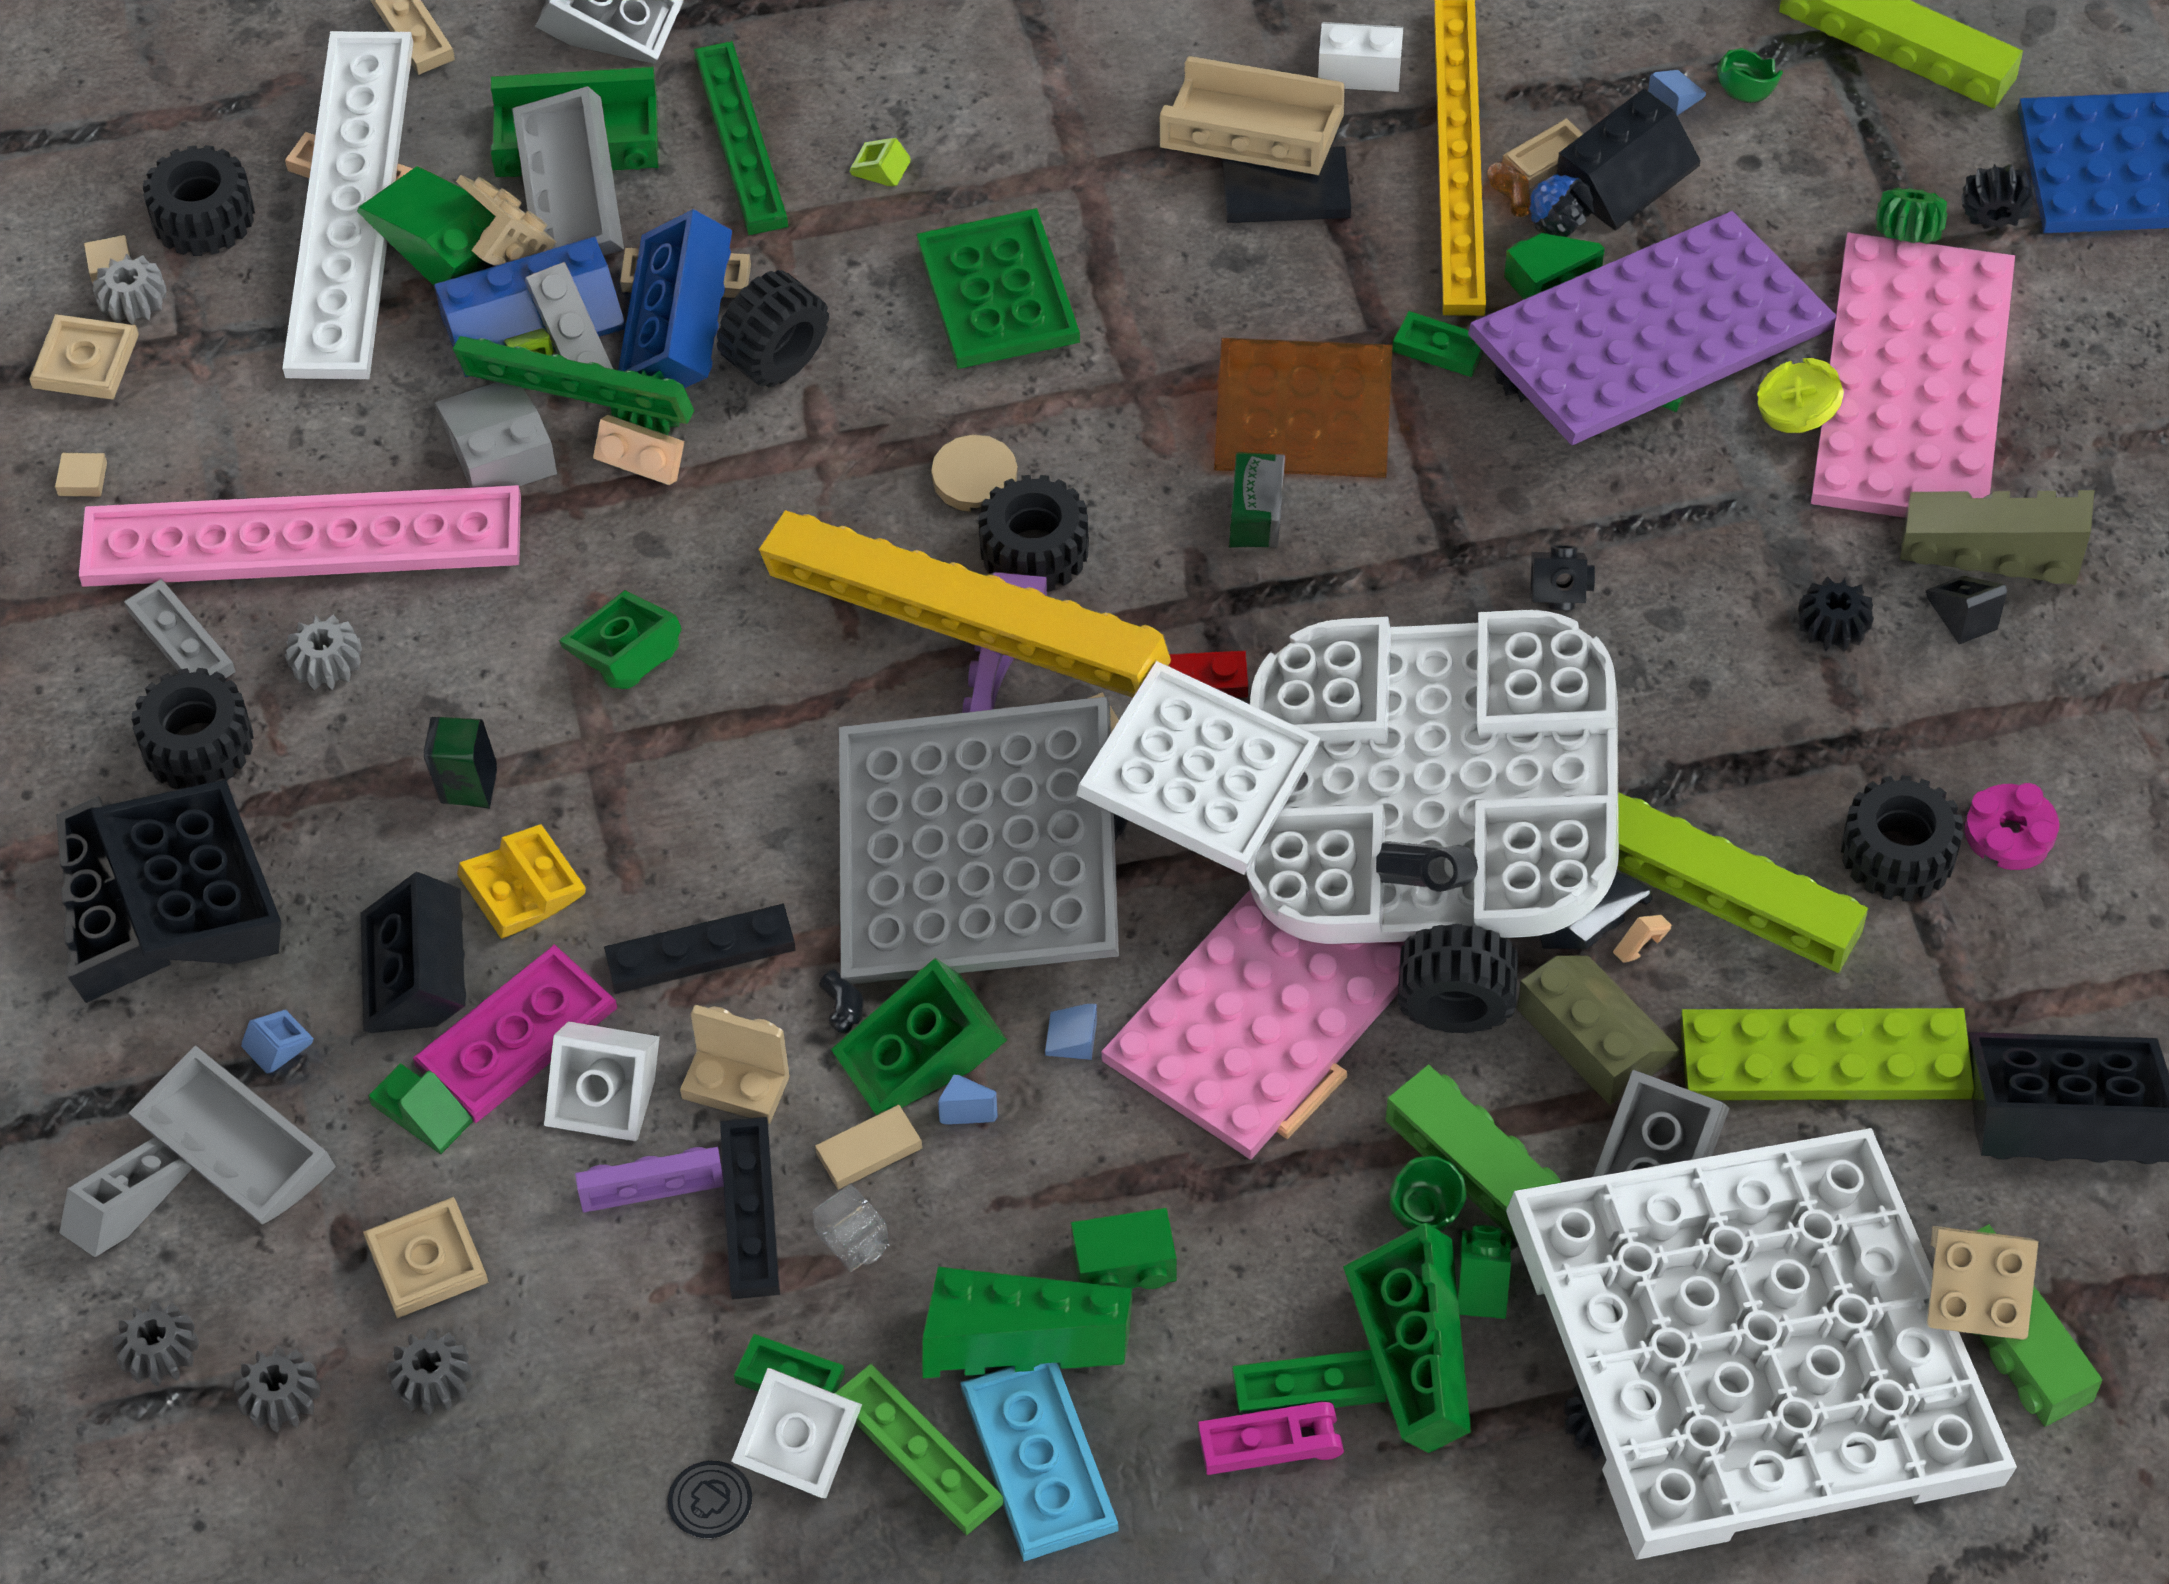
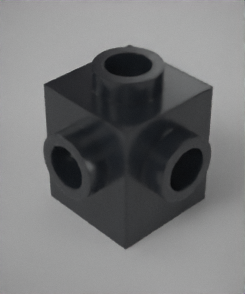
M1553 545L1551 546V552H1531L1530 597L1532 602H1549V608L1554 610L1575 609V603H1586V591L1594 592L1595 565H1587L1588 559L1585 553H1577L1576 546ZM1561 574H1569L1567 580L1562 582L1556 581Z

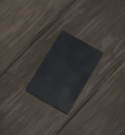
M1345 146L1330 147L1319 175L1222 158L1227 223L1351 218V199Z

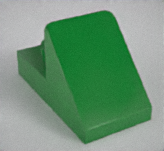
M400 1063L368 1095L373 1107L439 1154H442L473 1122L468 1112L430 1070L422 1077H419Z

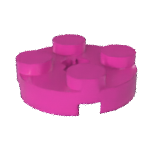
M2023 783L2021 785L1999 784L1977 792L1972 799L1965 822V836L1971 849L1982 859L1986 855L1990 859L1998 861V867L2008 870L2028 869L2040 864L2054 847L2059 831V818L2055 808L2049 800L2043 797L2041 788L2032 783ZM2006 820L2019 823L2021 825L2019 833H2013L2010 827L2002 828L2000 823L2004 824Z

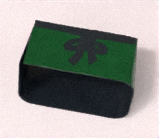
M431 717L424 746V760L432 777L440 803L490 809L497 775V761L483 719Z

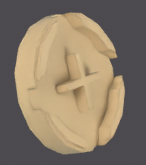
M968 435L952 440L939 450L934 457L931 473L935 492L946 504L958 510L971 511V508L981 507L984 499H990V491L996 486L1001 489L1004 488V481L1011 478L1016 482L1018 466L1013 452L1003 442L990 436Z

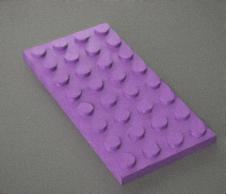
M1730 211L1475 320L1470 324L1468 335L1571 445H1574L1834 329L1836 314L1733 211Z

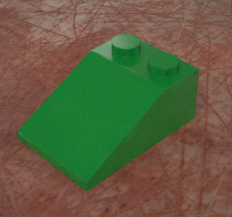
M416 166L364 202L357 209V212L433 286L440 282L480 271L490 264L479 258L472 249L480 240L482 232L490 226L496 216L465 189L421 167Z
M934 958L831 1050L877 1116L897 1105L903 1108L945 1086L950 1082L954 1074L963 1076L973 1071L1004 1044L1007 1039L963 977L937 958Z

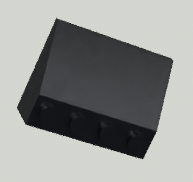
M226 779L91 808L93 821L144 958L237 964L279 954L281 919Z
M1968 1032L1974 1085L1972 1095L1974 1127L1981 1156H1991L2002 1160L2013 1157L2040 1158L2046 1161L2087 1159L2096 1163H2104L2109 1160L2136 1161L2142 1164L2169 1162V1072L2158 1038Z

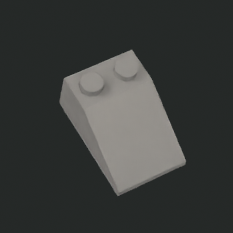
M546 0L535 27L570 46L655 64L684 0Z
M496 382L435 402L437 412L470 488L522 486L557 474L551 440L537 409L522 387Z
M1632 1070L1593 1177L1712 1156L1730 1108L1718 1100Z

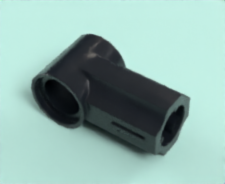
M1386 841L1382 843L1381 850L1376 856V872L1380 876L1381 883L1428 887L1436 892L1448 891L1468 885L1474 880L1478 870L1477 859L1474 853L1462 845L1443 847ZM1446 858L1453 866L1452 878L1445 872L1444 863Z

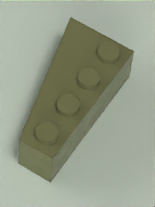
M2078 490V497H2057L2056 491H2037V498H2012L2010 491H1993L1992 494L1984 498H1972L1968 491L1910 492L1904 518L1900 560L1914 561L1923 565L1934 564L1955 567L1965 571L1976 570L2003 574L2007 577L2045 580L2054 584L2076 585L2091 534L2095 490Z

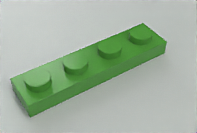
M872 1364L868 1365L835 1392L837 1395L862 1404L855 1422L856 1425L966 1536L1003 1505V1496Z

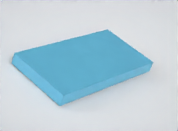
M1057 1363L1039 1364L1034 1367V1371L1015 1372L1014 1366L960 1382L963 1397L998 1492L1003 1496V1507L1023 1562L1119 1531L1118 1521Z

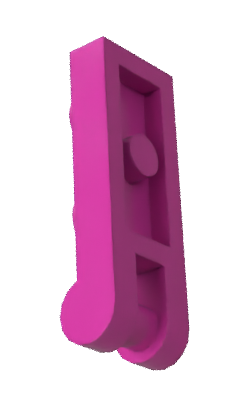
M1318 1402L1198 1422V1434L1207 1475L1310 1458L1330 1460L1343 1454L1344 1449L1341 1436L1334 1431L1333 1424L1337 1421L1334 1405L1330 1402ZM1309 1426L1314 1429V1436L1302 1437L1300 1428Z

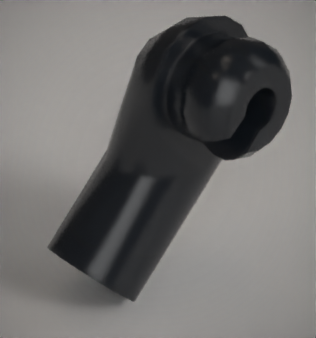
M832 969L822 977L819 986L835 1000V1011L829 1016V1024L838 1032L845 1034L852 1030L854 1024H859L861 1021L864 999L851 983L842 979L841 974Z

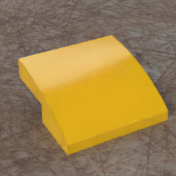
M542 824L502 837L498 850L459 862L457 871L458 877L501 939L532 927L558 913L583 896L586 891L585 885Z

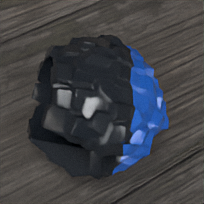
M1554 174L1546 181L1540 182L1538 187L1532 191L1530 197L1531 206L1529 210L1531 211V220L1534 222L1535 229L1544 234L1569 237L1577 226H1581L1587 221L1586 216L1589 217L1594 213L1590 185L1582 182L1580 178Z

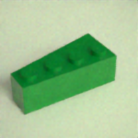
M1423 1223L1343 1266L1401 1439L1427 1453H1431L1470 1433L1471 1427L1452 1238L1427 1223Z
M938 1267L922 1338V1379L938 1378L942 1370L964 1369V1374L967 1376L985 1374L986 1367L1014 1366L1015 1372L1034 1371L1035 1366L1044 1363H1057L1061 1369L1124 1365L1131 1328L1132 1288Z

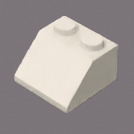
M1323 22L1318 78L1343 82L1345 85L1344 89L1399 92L1403 27Z
M568 1021L553 1037L544 1126L636 1141L640 1134L655 1082L660 1037Z

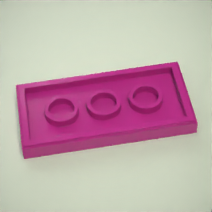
M554 944L414 1056V1065L423 1074L429 1070L433 1072L476 1124L551 1063L554 1034L568 1021L596 1026L617 1009L616 1000Z

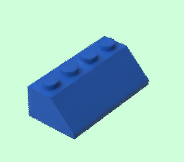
M692 209L642 234L618 367L619 371L632 370L641 374L644 369L648 376H653L658 371H661L665 379H674L678 383L683 384L684 388L708 378L713 364L711 356L714 338L719 328L717 320L720 302L725 291L726 265L731 255L729 248L732 235L731 229Z
M594 236L434 284L440 315L452 346L454 347L460 336L477 340L484 338L495 344L506 346L504 340L541 328L546 330L526 286L525 278L562 262H565L598 336L624 330L626 326L610 271L596 237Z

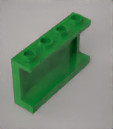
M654 67L492 76L491 93L494 104V130L491 158L495 177L522 176L512 108L587 86L601 97L612 170L659 168L658 97Z

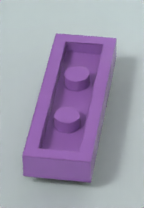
M694 1147L685 1150L681 1154L665 1157L645 1156L632 1163L616 1166L597 1165L587 1171L575 1173L583 1213L724 1187L718 1147L708 1149Z

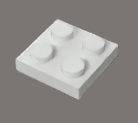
M767 1368L731 1462L818 1497L827 1498L862 1404L774 1369Z

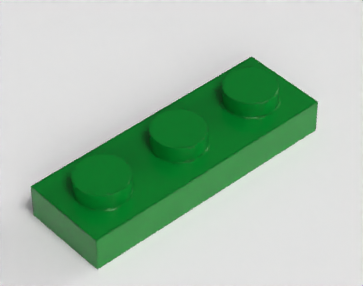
M1371 1350L1232 1366L1238 1415L1318 1402H1330L1334 1405V1408L1386 1402V1392Z

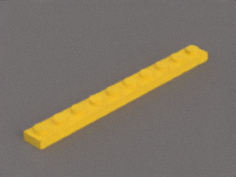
M1434 0L1443 315L1485 316L1486 293L1475 0Z

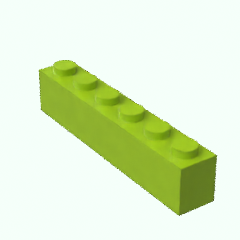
M1781 0L1779 12L1794 20L1805 23L1993 109L1996 108L2017 79L2023 50L1911 0Z
M1618 792L1619 855L1617 870L1836 973L1841 971L1863 933L1868 907L1859 904L1851 896L1837 894L1818 885L1808 876L1796 875L1781 868L1767 857L1753 855L1740 849L1726 838L1712 836L1697 829L1685 819L1672 817L1656 810L1642 799L1631 798Z

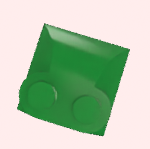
M624 590L562 637L559 642L561 647L600 671L608 687L629 689L638 684L641 678L673 656L679 646L678 637L682 628L675 614Z

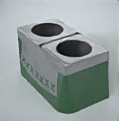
M1236 452L1229 548L1278 547L1285 455Z

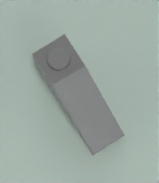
M154 1137L67 1189L59 1233L92 1256L97 1257L128 1238L193 1168Z

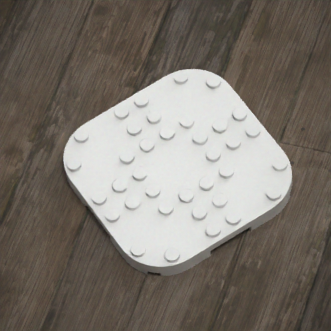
M1540 610L1478 612V623L1390 627L1388 617L1337 619L1320 622L1295 632L1289 636L1291 643L1281 649L1276 655L1270 652L1263 660L1254 677L1250 705L1321 738L1315 754L1246 870L1249 887L1258 908L1279 929L1297 938L1323 944L1404 942L1409 936H1416V932L1422 929L1452 924L1483 927L1482 929L1492 930L1499 933L1502 938L1531 937L1553 933L1572 925L1590 913L1607 894L1616 875L1619 855L1617 688L1613 663L1607 649L1597 636L1593 639L1587 633L1580 630L1577 621L1557 613ZM1386 841L1443 847L1462 845L1474 853L1477 859L1478 870L1476 877L1468 885L1448 891L1436 892L1428 887L1381 883L1380 876L1376 872V856L1381 850L1382 843ZM1446 858L1444 863L1445 872L1452 878L1453 866Z

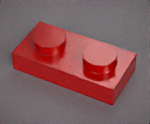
M1246 651L1169 654L1171 662L1168 667L1234 698L1248 697Z

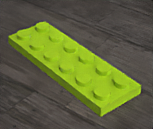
M1964 1008L1682 1009L1680 1025L1686 1089L1715 1100L1971 1099L1974 1092Z

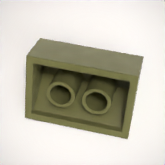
M1555 956L1520 982L1517 1010L1609 1105L1624 1095L1632 1070L1652 1076L1681 1055V1049L1589 956Z

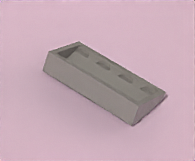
M587 86L512 108L527 210L538 216L548 225L544 231L556 241L552 249L595 236L603 255L624 250L601 97Z
M196 1045L128 1113L131 1118L261 1225L274 1219L301 1200L336 1167L327 1151Z

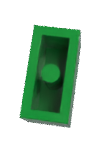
M1167 1208L1071 1222L1072 1249L1078 1282L1126 1288L1142 1287L1144 1289H1157L1169 1282L1177 1281V1257Z

